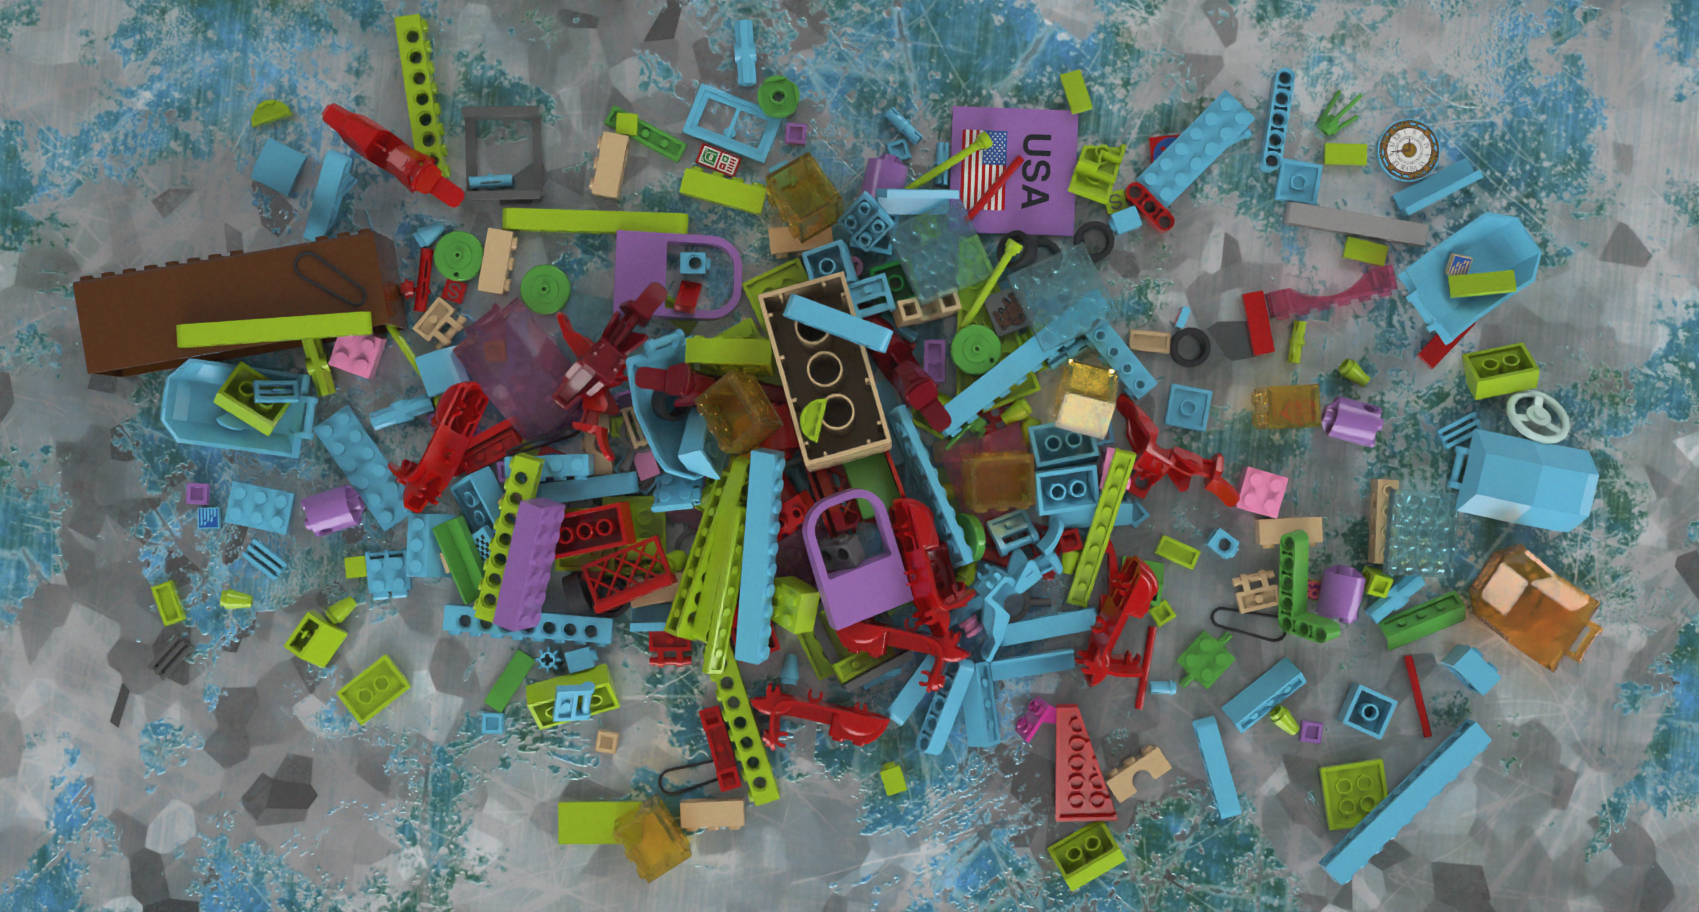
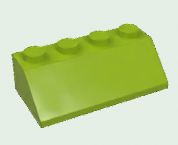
M694 335L692 338H686L685 363L689 364L692 370L706 375L774 377L773 348L771 341L767 337L747 339L744 336H736L734 339H726L724 336L705 338L701 335Z
M607 664L596 665L592 668L525 686L527 706L539 729L542 730L570 722H553L552 715L556 686L583 685L587 681L593 682L595 690L590 702L591 716L620 708L613 677ZM578 695L576 710L581 708L583 695Z

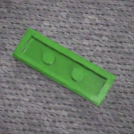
M518 649L483 702L502 713L536 660L521 649Z

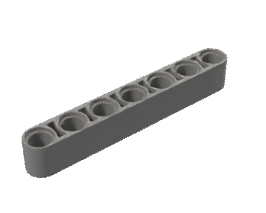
M1286 202L1283 224L1288 226L1413 247H1426L1429 226L1426 224L1296 202Z

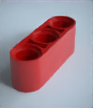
M1133 182L1125 188L1126 202L1131 207L1135 205L1138 214L1155 231L1166 233L1174 226L1175 219L1173 215L1142 184ZM1130 188H1135L1138 190V198H1133L1130 196ZM1145 203L1153 205L1154 210L1152 213L1145 211ZM1161 217L1168 220L1167 228L1160 226L1159 219Z

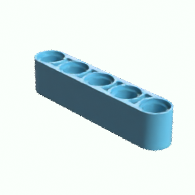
M1289 68L1280 69L1272 77L1259 157V167L1266 173L1276 170L1282 163L1295 82V74ZM1279 75L1287 77V84L1280 82ZM1276 95L1284 98V104L1277 103ZM1273 116H1278L1281 119V125L1274 124ZM1270 136H1273L1277 139V146H1273L1270 144ZM1267 157L1274 159V167L1267 165Z
M330 149L325 156L304 231V238L312 242L318 236H328L329 239L331 238L352 165V158L334 149Z
M790 294L783 316L881 353H886L893 335V331L795 294Z
M637 471L589 477L586 480H566L539 484L536 498L545 497L561 503L639 492Z
M1087 607L1022 619L1011 623L1008 622L1000 646L1092 630L1090 627L1091 625L1094 626L1096 622L1095 617L1098 616L1096 607Z
M930 654L924 656L884 712L887 717H890L900 726L905 723L927 692V686H921L919 682L928 681V676L921 674V671L928 670L931 672L935 663V657Z
M964 659L959 662H947L942 674L946 676L944 688H940L938 692H935L916 741V747L919 752L933 755L942 753L974 672L972 660Z
M1214 716L1192 721L1219 818L1222 820L1241 814L1239 800Z

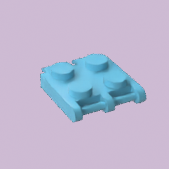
M672 474L657 475L655 477L657 485L653 491L655 500L651 506V511L664 512L693 509L694 505L701 504V490L704 478L690 480Z
M407 548L397 551L386 549L384 552L377 553L365 552L369 593H373L374 600L390 599V591H392L393 598L409 597L408 589H412V578L406 576ZM403 554V556H400V557H391V556H390V555ZM384 556V558L372 559V557Z

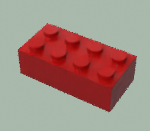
M629 501L566 513L561 522L560 538L556 544L554 560L637 543Z

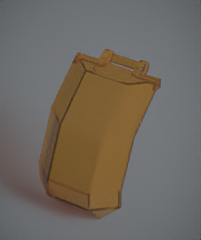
M1521 543L1493 552L1469 587L1473 615L1509 644L1553 673H1555L1565 656L1581 664L1584 660L1582 657L1598 634L1601 635L1604 630L1598 624L1590 621L1601 603L1556 574L1530 553ZM1586 626L1590 631L1574 653L1570 648Z

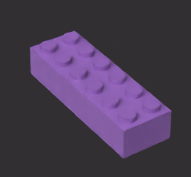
M545 497L520 500L493 624L513 632L538 626L541 620L542 605L546 599L547 583L551 577L552 562L555 559V548L560 538L561 522L565 515L564 504Z

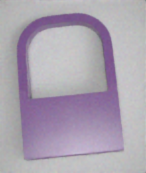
M617 230L613 315L616 311H619V317L623 318L625 314L619 309L620 304L628 300L635 301L650 283L658 282L666 288L667 246L715 247L724 251L730 257L733 264V293L730 301L721 309L714 311L696 310L695 314L665 308L664 301L652 314V319L716 321L729 315L738 304L742 289V261L737 249L727 240L707 235Z
M850 488L817 501L809 509L803 522V538L830 627L840 630L914 600L910 586H906L908 579L903 574L905 569L887 510L878 496L864 489ZM849 499H866L874 510L884 552L861 561L857 567L844 568L827 574L815 536V525L818 517L827 508Z

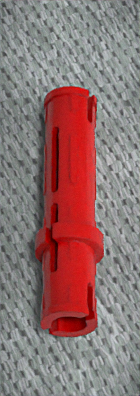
M421 248L417 287H414L416 295L413 311H427L428 294H431L429 286L434 253L432 249Z

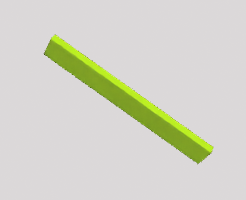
M1119 448L1114 450L1066 598V603L1087 608L1137 456L1134 452Z
M733 506L702 672L705 674H723L741 582L747 506Z

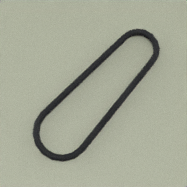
M307 251L300 253L295 258L294 270L300 278L352 306H360L365 303L367 299L366 290L317 254ZM304 255L314 256L361 289L364 294L363 300L359 303H353L303 276L297 269L299 258Z
M568 427L508 449L505 454L507 456H514L520 452H528L578 435L581 431L578 430L571 435L509 453L546 438L574 430L573 427Z
M1218 607L1215 608L1211 614V621L1215 626L1237 633H1241L1244 635L1259 638L1262 640L1270 642H1279L1283 640L1287 635V632H1284V634L1280 638L1270 639L1253 633L1220 625L1216 623L1214 620V614L1219 610L1239 613V609ZM1252 611L1244 613L1278 619L1277 615L1264 614Z
M712 759L669 768L660 774L658 779L659 787L665 794L676 795L718 781L717 778L675 792L666 791L661 783L662 777L667 772L713 763L714 761Z

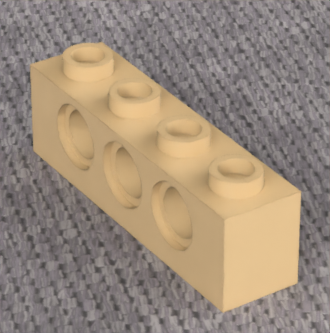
M1371 479L1369 563L1396 564L1399 480Z

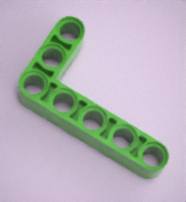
M1298 529L1286 533L1280 538L1278 623L1284 632L1322 644L1339 637L1341 630L1336 621L1307 612L1309 537L1304 530Z

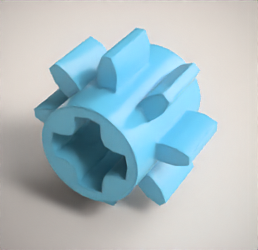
M551 646L547 647L546 652L540 649L539 653L541 656L535 658L541 664L538 669L544 667L547 673H549L553 666L557 670L559 668L556 664L557 661L563 660V658L557 655L559 649L552 651ZM548 654L550 658H553L550 664H548L547 660H544Z

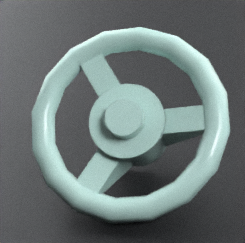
M1536 390L1519 391L1512 394L1507 401V416L1511 424L1530 440L1543 444H1555L1565 439L1570 431L1569 417L1565 409L1555 399L1545 393ZM1533 398V402L1527 409L1526 414H1516L1515 404L1519 399ZM1543 402L1557 413L1561 421V429L1550 423L1551 416L1543 408Z

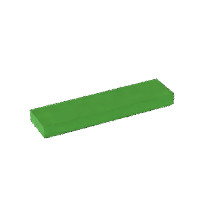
M613 105L604 122L605 125L616 130L617 113H628ZM638 119L637 136H629V138L676 163H679L688 144L641 119Z

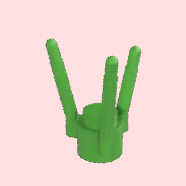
M1338 90L1323 114L1317 119L1319 121L1317 124L1318 129L1326 136L1330 134L1334 136L1339 130L1357 120L1359 116L1355 115L1338 125V119L1362 98V94L1356 96L1336 116L1332 114L1327 116L1341 94V90Z
M979 416L970 424L967 422L963 423L960 426L962 430L953 437L951 435L948 437V440L951 441L945 446V449L948 450L967 430L974 435L978 432V436L967 458V462H970L982 436L987 431L984 428L987 422Z

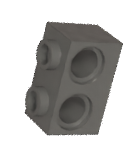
M845 533L837 537L825 536L818 543L826 571L857 567L866 557L857 534L848 535Z

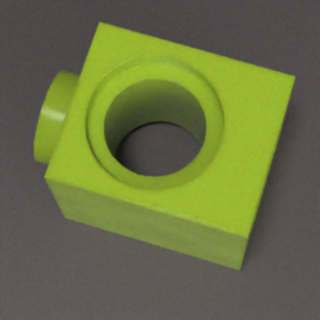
M1364 566L1361 573L1366 578L1364 591L1370 595L1386 598L1394 579L1383 570Z
M894 761L883 764V768L879 770L887 796L908 790L900 763L895 764Z

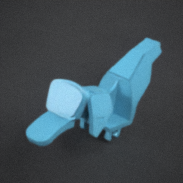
M1054 518L1051 521L1047 533L1036 544L1041 553L1036 559L1028 560L1023 551L1018 548L1012 551L1006 572L996 566L991 567L989 564L983 565L987 569L985 575L976 572V576L980 580L973 588L983 599L981 622L987 632V636L981 649V655L986 661L990 662L993 660L1007 629L1010 615L1004 609L1005 599L1011 594L1025 592L1042 578L1043 574L1051 570L1058 575L1062 573V564L1053 551L1064 529V524L1060 519Z

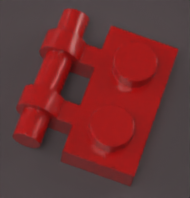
M649 631V652L657 651V657L649 658L650 666L658 665V667H665V665H677V667H684V665H692V656H683V651L692 650L691 640L674 636L666 631ZM664 651H676V657H665Z

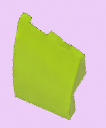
M1121 144L1119 147L1083 145L1067 191L1107 205L1127 145Z

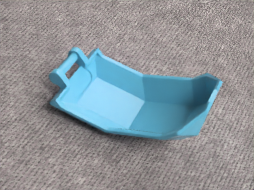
M1486 212L1428 251L1398 274V277L1409 291L1405 298L1414 305L1427 324V330L1429 332L1435 330L1444 344L1447 345L1482 316L1535 282L1542 251L1518 217ZM1455 253L1473 258L1468 274L1514 270L1516 292L1450 298L1448 276L1452 275L1444 273L1450 254Z
M677 329L672 334L655 340L648 339L643 343L644 352L629 357L626 360L634 413L656 461L667 473L690 480H697L704 477V475L689 471L678 458V451L689 414L678 422H671L657 417L651 406V397L654 390L640 389L635 385V373L640 367L667 370L669 366L685 363L686 338L683 330ZM667 394L665 408L668 413L675 410L674 401L679 399V396ZM692 406L690 411H693V410H696V409H700V408H697V407H693V406ZM730 442L723 468H726L729 463V457L731 452Z
M188 358L166 376L160 420L176 443L242 450L299 459L302 438L313 440L314 433H312L315 406L318 404L319 398L308 396L310 375L251 367L270 380H297L299 401L291 403L269 437L244 422L247 426L245 429L234 431L233 429L221 426L216 421L218 417L228 413V411L213 401L217 392L237 365ZM283 387L284 389H293V387Z
M1474 428L1470 448L1455 446L1454 452H1456L1452 473L1450 480H1447L1446 484L1447 487L1459 489L1455 510L1510 523L1561 532H1570L1589 517L1599 473L1588 450L1543 444L1533 440ZM1466 454L1469 456L1463 481L1460 483L1458 482L1464 455Z

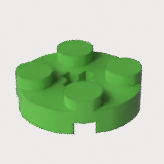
M784 76L769 77L758 90V105L767 117L777 119L788 117L796 111L799 104L798 87ZM777 92L780 93V96H784L780 102L772 98L775 97Z

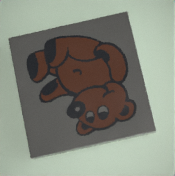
M1022 284L992 294L984 301V306L997 337L1037 323Z

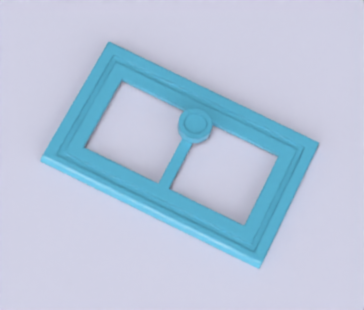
M702 83L682 133L764 164L782 118L767 117L758 104ZM708 99L736 109L729 127L724 129L723 135L698 126ZM740 111L769 121L758 149L733 140L736 136L733 128Z

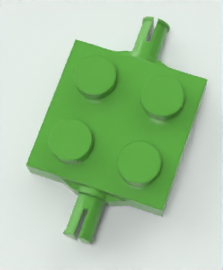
M1203 630L1176 659V662L1186 672V675L1178 683L1185 689L1192 680H1195L1206 689H1209L1236 659L1224 646L1233 636L1226 631L1219 639H1216Z

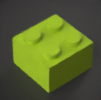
M795 576L774 578L775 592L772 596L773 614L771 620L793 634L813 631L820 599L819 590Z

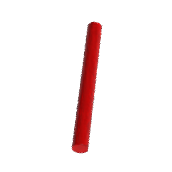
M1020 155L1013 160L963 217L967 223H970L1025 161Z
M1153 626L1148 627L1142 662L1144 674L1139 679L1135 709L1143 710L1157 627Z
M1412 654L1405 655L1404 660L1424 738L1431 737L1432 732Z

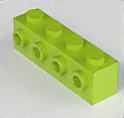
M692 166L691 169L685 168L679 191L681 195L762 216L768 190L764 188L765 185L752 182V185L746 184L743 179L738 177H732V180L723 178L724 174L715 171L708 174L703 172V168Z

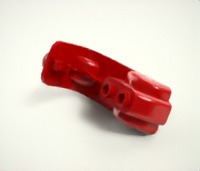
M465 381L456 383L442 394L431 421V426L436 430L419 464L407 459L402 461L401 467L391 462L388 463L387 467L393 473V476L396 477L395 481L405 485L403 492L405 508L415 513H420L428 502L434 505L439 503L436 497H442L441 492L444 491L453 478L489 402V397L484 394V387L477 382Z
M911 498L894 499L893 506L889 507L891 527L894 531L905 569L903 574L908 579L906 586H910L914 599L912 602L918 609L912 615L913 618H919V621L914 622V625L921 626L926 624L934 636H945L950 624L949 610L968 606L967 602L971 601L976 595L975 589H966L964 582H957L958 591L955 584L948 585L950 595L944 599L939 597L928 551L939 548V535L934 523V514L929 507L918 500Z
M1136 555L1132 558L1128 556L1120 572L1114 574L1116 580H1111L1113 584L1112 589L1099 615L1095 617L1096 622L1094 626L1091 625L1090 627L1092 630L1087 650H1079L1078 654L1082 658H1074L1076 663L1086 665V668L1081 667L1080 669L1085 673L1084 678L1090 688L1098 685L1108 674L1116 677H1141L1144 674V669L1140 665L1141 656L1139 653H1136L1135 657L1131 656L1132 653L1129 650L1124 654H1111L1129 615L1142 619L1148 612L1151 600L1159 589L1153 570L1143 559Z
M874 616L840 630H835L842 645L848 648V652L860 654V651L868 652L870 657L880 658L881 655H886L888 646H893L934 656L935 663L931 672L928 670L921 671V674L928 676V681L919 682V685L927 686L926 691L928 693L931 691L938 692L940 688H944L946 676H943L942 673L947 662H959L972 654L957 646L961 639L960 631L953 635V630L947 631L945 636H934L932 633L918 630L920 626L910 627V618H906L904 627L877 622L874 620Z
M770 682L766 690V696L750 697L752 705L759 712L770 715L769 729L764 730L762 741L766 742L765 746L771 747V751L776 750V745L782 748L786 747V743L779 741L780 736H788L787 731H780V717L782 715L829 724L828 735L832 736V740L844 742V739L853 741V745L861 747L872 743L880 737L890 722V717L868 711L865 702L863 708L860 709L859 701L855 703L854 707L821 701L824 695L823 691H820L818 698H813L811 695L812 689H809L808 697L781 693L780 684H777L775 690H773V683Z

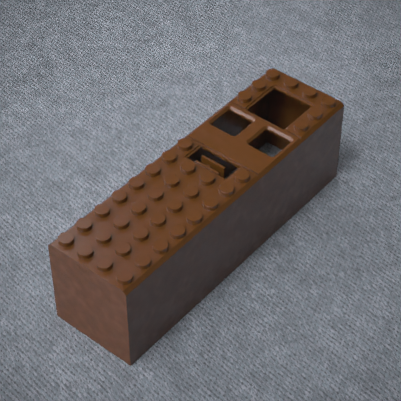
M366 228L358 230V234L350 235V232H342L336 234L337 238L329 239L328 236L315 237L314 242L254 251L247 254L243 253V250L229 252L230 256H222V254L208 255L207 260H200V257L187 259V263L179 264V261H170L165 263L166 267L147 265L144 266V270L136 271V268L122 270L123 274L105 272L101 273V278H94L92 275L82 276L80 281L73 282V290L87 372L91 375L123 378L176 369L188 358L218 362L303 347L302 340L178 348L176 325L371 312L374 334L389 333L385 324L395 326L398 331L407 330L409 328L404 298L400 292L401 280L394 242L387 238V236ZM307 251L317 254L366 290L367 299L365 303L360 306H352L300 278L294 270L295 258L300 253ZM304 255L299 258L297 269L303 276L353 303H359L363 300L364 294L361 289L314 256ZM337 337L321 338L322 343L336 342Z

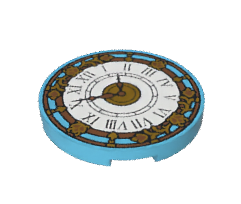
M1403 119L1394 122L1382 132L1377 141L1378 164L1387 176L1396 181L1415 182L1423 179L1435 169L1440 158V142L1436 133L1429 125L1416 119Z

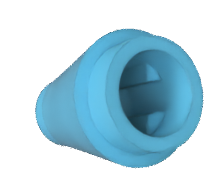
M440 221L416 229L413 236L419 246L423 248L431 245L446 231Z
M785 654L779 678H781L780 684L797 685V680H799L798 655Z

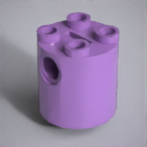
M883 153L878 158H868L860 195L867 191L876 200V188L904 189L909 168L897 156Z
M1336 396L1331 404L1326 405L1321 415V422L1326 436L1371 448L1375 444L1377 430L1381 431L1384 419L1380 418L1382 408L1342 396Z
M346 484L307 496L301 500L302 508L307 516L304 520L305 526L308 531L313 530L316 536L321 537L360 525L362 522V512L365 509L362 496L350 485Z
M1336 565L1323 570L1319 600L1315 611L1318 612L1319 616L1332 619L1334 616L1339 617V622L1354 623V620H1358V611L1362 602L1366 578L1355 568L1344 565Z

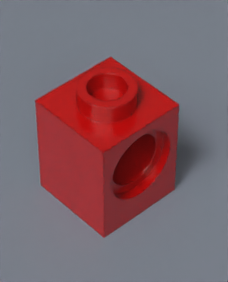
M1133 469L1130 475V488L1126 491L1144 500L1152 486L1150 485L1152 478L1146 476L1144 486L1138 487L1135 481L1141 473Z

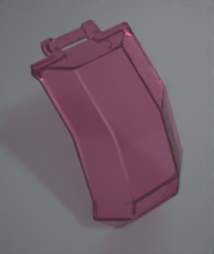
M518 297L503 309L497 303L493 304L491 310L471 326L467 325L464 328L468 337L453 348L452 351L478 383L482 391L526 441L573 427L572 422L580 421L584 411L583 398H580L568 410L560 408L552 399V395L561 385L564 375L572 365L546 335ZM565 432L546 438L541 441H552L558 439Z

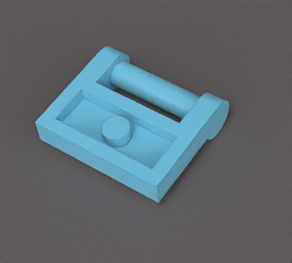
M885 273L848 284L856 317L862 319L890 310V312L896 310ZM883 296L886 297L887 302L862 310L858 309L857 304Z
M1024 508L987 521L985 524L1000 557L1008 555L1010 551L1031 543L1034 545L1040 541L1039 535ZM1024 531L1028 533V536L1007 544L1003 541Z
M587 681L583 685L556 686L552 715L553 722L588 720L591 716L590 702L595 690V684ZM578 695H583L581 708L576 710Z

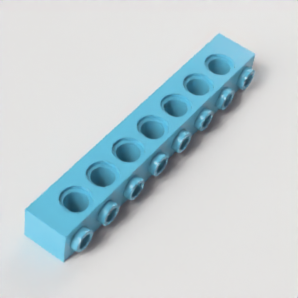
M448 603L444 606L443 630H448L451 635H461V632H470L469 636L482 637V633L490 634L491 638H503V635H509L513 640H524V637H532V641L545 642V639H553V643L561 644L566 643V640L574 641L575 645H587V642H594L595 646L607 647L608 644L613 642L615 618L541 611V620L532 631L523 629L513 632L493 623L490 628L485 627L482 619L474 617L476 611L473 610L474 605ZM464 615H468L471 618L469 626L464 625L462 622ZM547 622H552L555 625L553 633L545 629ZM571 623L576 627L575 634H569L566 631L567 624ZM589 625L596 627V636H590L587 633Z

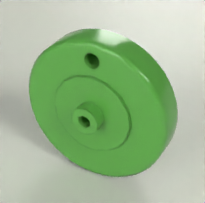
M452 231L445 234L437 242L434 249V263L444 277L453 281H468L476 277L481 271L484 247L474 235L465 231Z
M547 264L535 266L524 275L521 281V298L527 308L537 314H556L566 307L571 298L570 280L562 270L555 266Z
M979 324L968 325L959 330L953 337L950 344V356L954 365L961 372L972 376L983 375L997 365L1001 356V344L997 335L990 328Z
M972 513L958 514L955 517L956 522L962 527L964 531L963 538L973 552L972 558L974 561L971 563H976L982 558L986 546L983 526L980 520Z

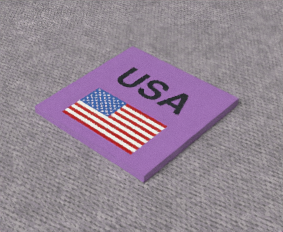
M953 106L951 157L974 143L977 135L983 131L989 135L993 146L987 150H977L950 168V189L959 190V199H949L948 232L1007 234L1013 230H1020L1033 236L1073 237L1075 194L1067 190L1077 162L1078 113L1072 115L1071 110ZM1020 155L1025 161L970 223H967L963 217L1013 160Z

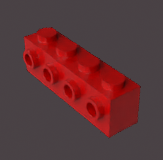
M807 489L782 503L779 513L780 530L777 535V542L783 539L781 535L787 532L790 535L799 529L797 525L804 522L807 512L815 504Z

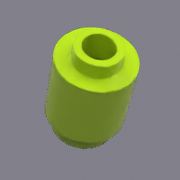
M673 550L666 554L673 574L685 568L688 557L684 551ZM659 562L660 571L665 573L663 564Z

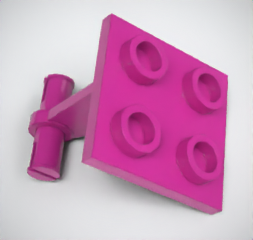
M1037 696L1036 699L1029 703L1028 711L1024 717H1020L1017 721L1015 731L1029 743L1042 722L1056 724V708L1048 704L1040 696Z

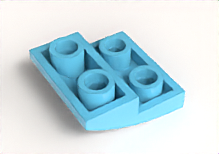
M269 138L258 157L250 178L288 197L293 192L297 177L302 175L308 156L273 138Z
M864 191L837 220L839 224L853 235L851 239L866 252L894 226V222L887 212L867 191Z
M457 345L415 358L429 398L443 394L450 386L456 383L470 381Z

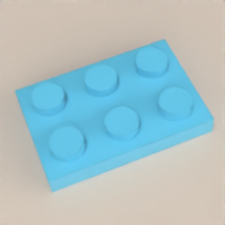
M233 481L224 522L287 535L297 493Z

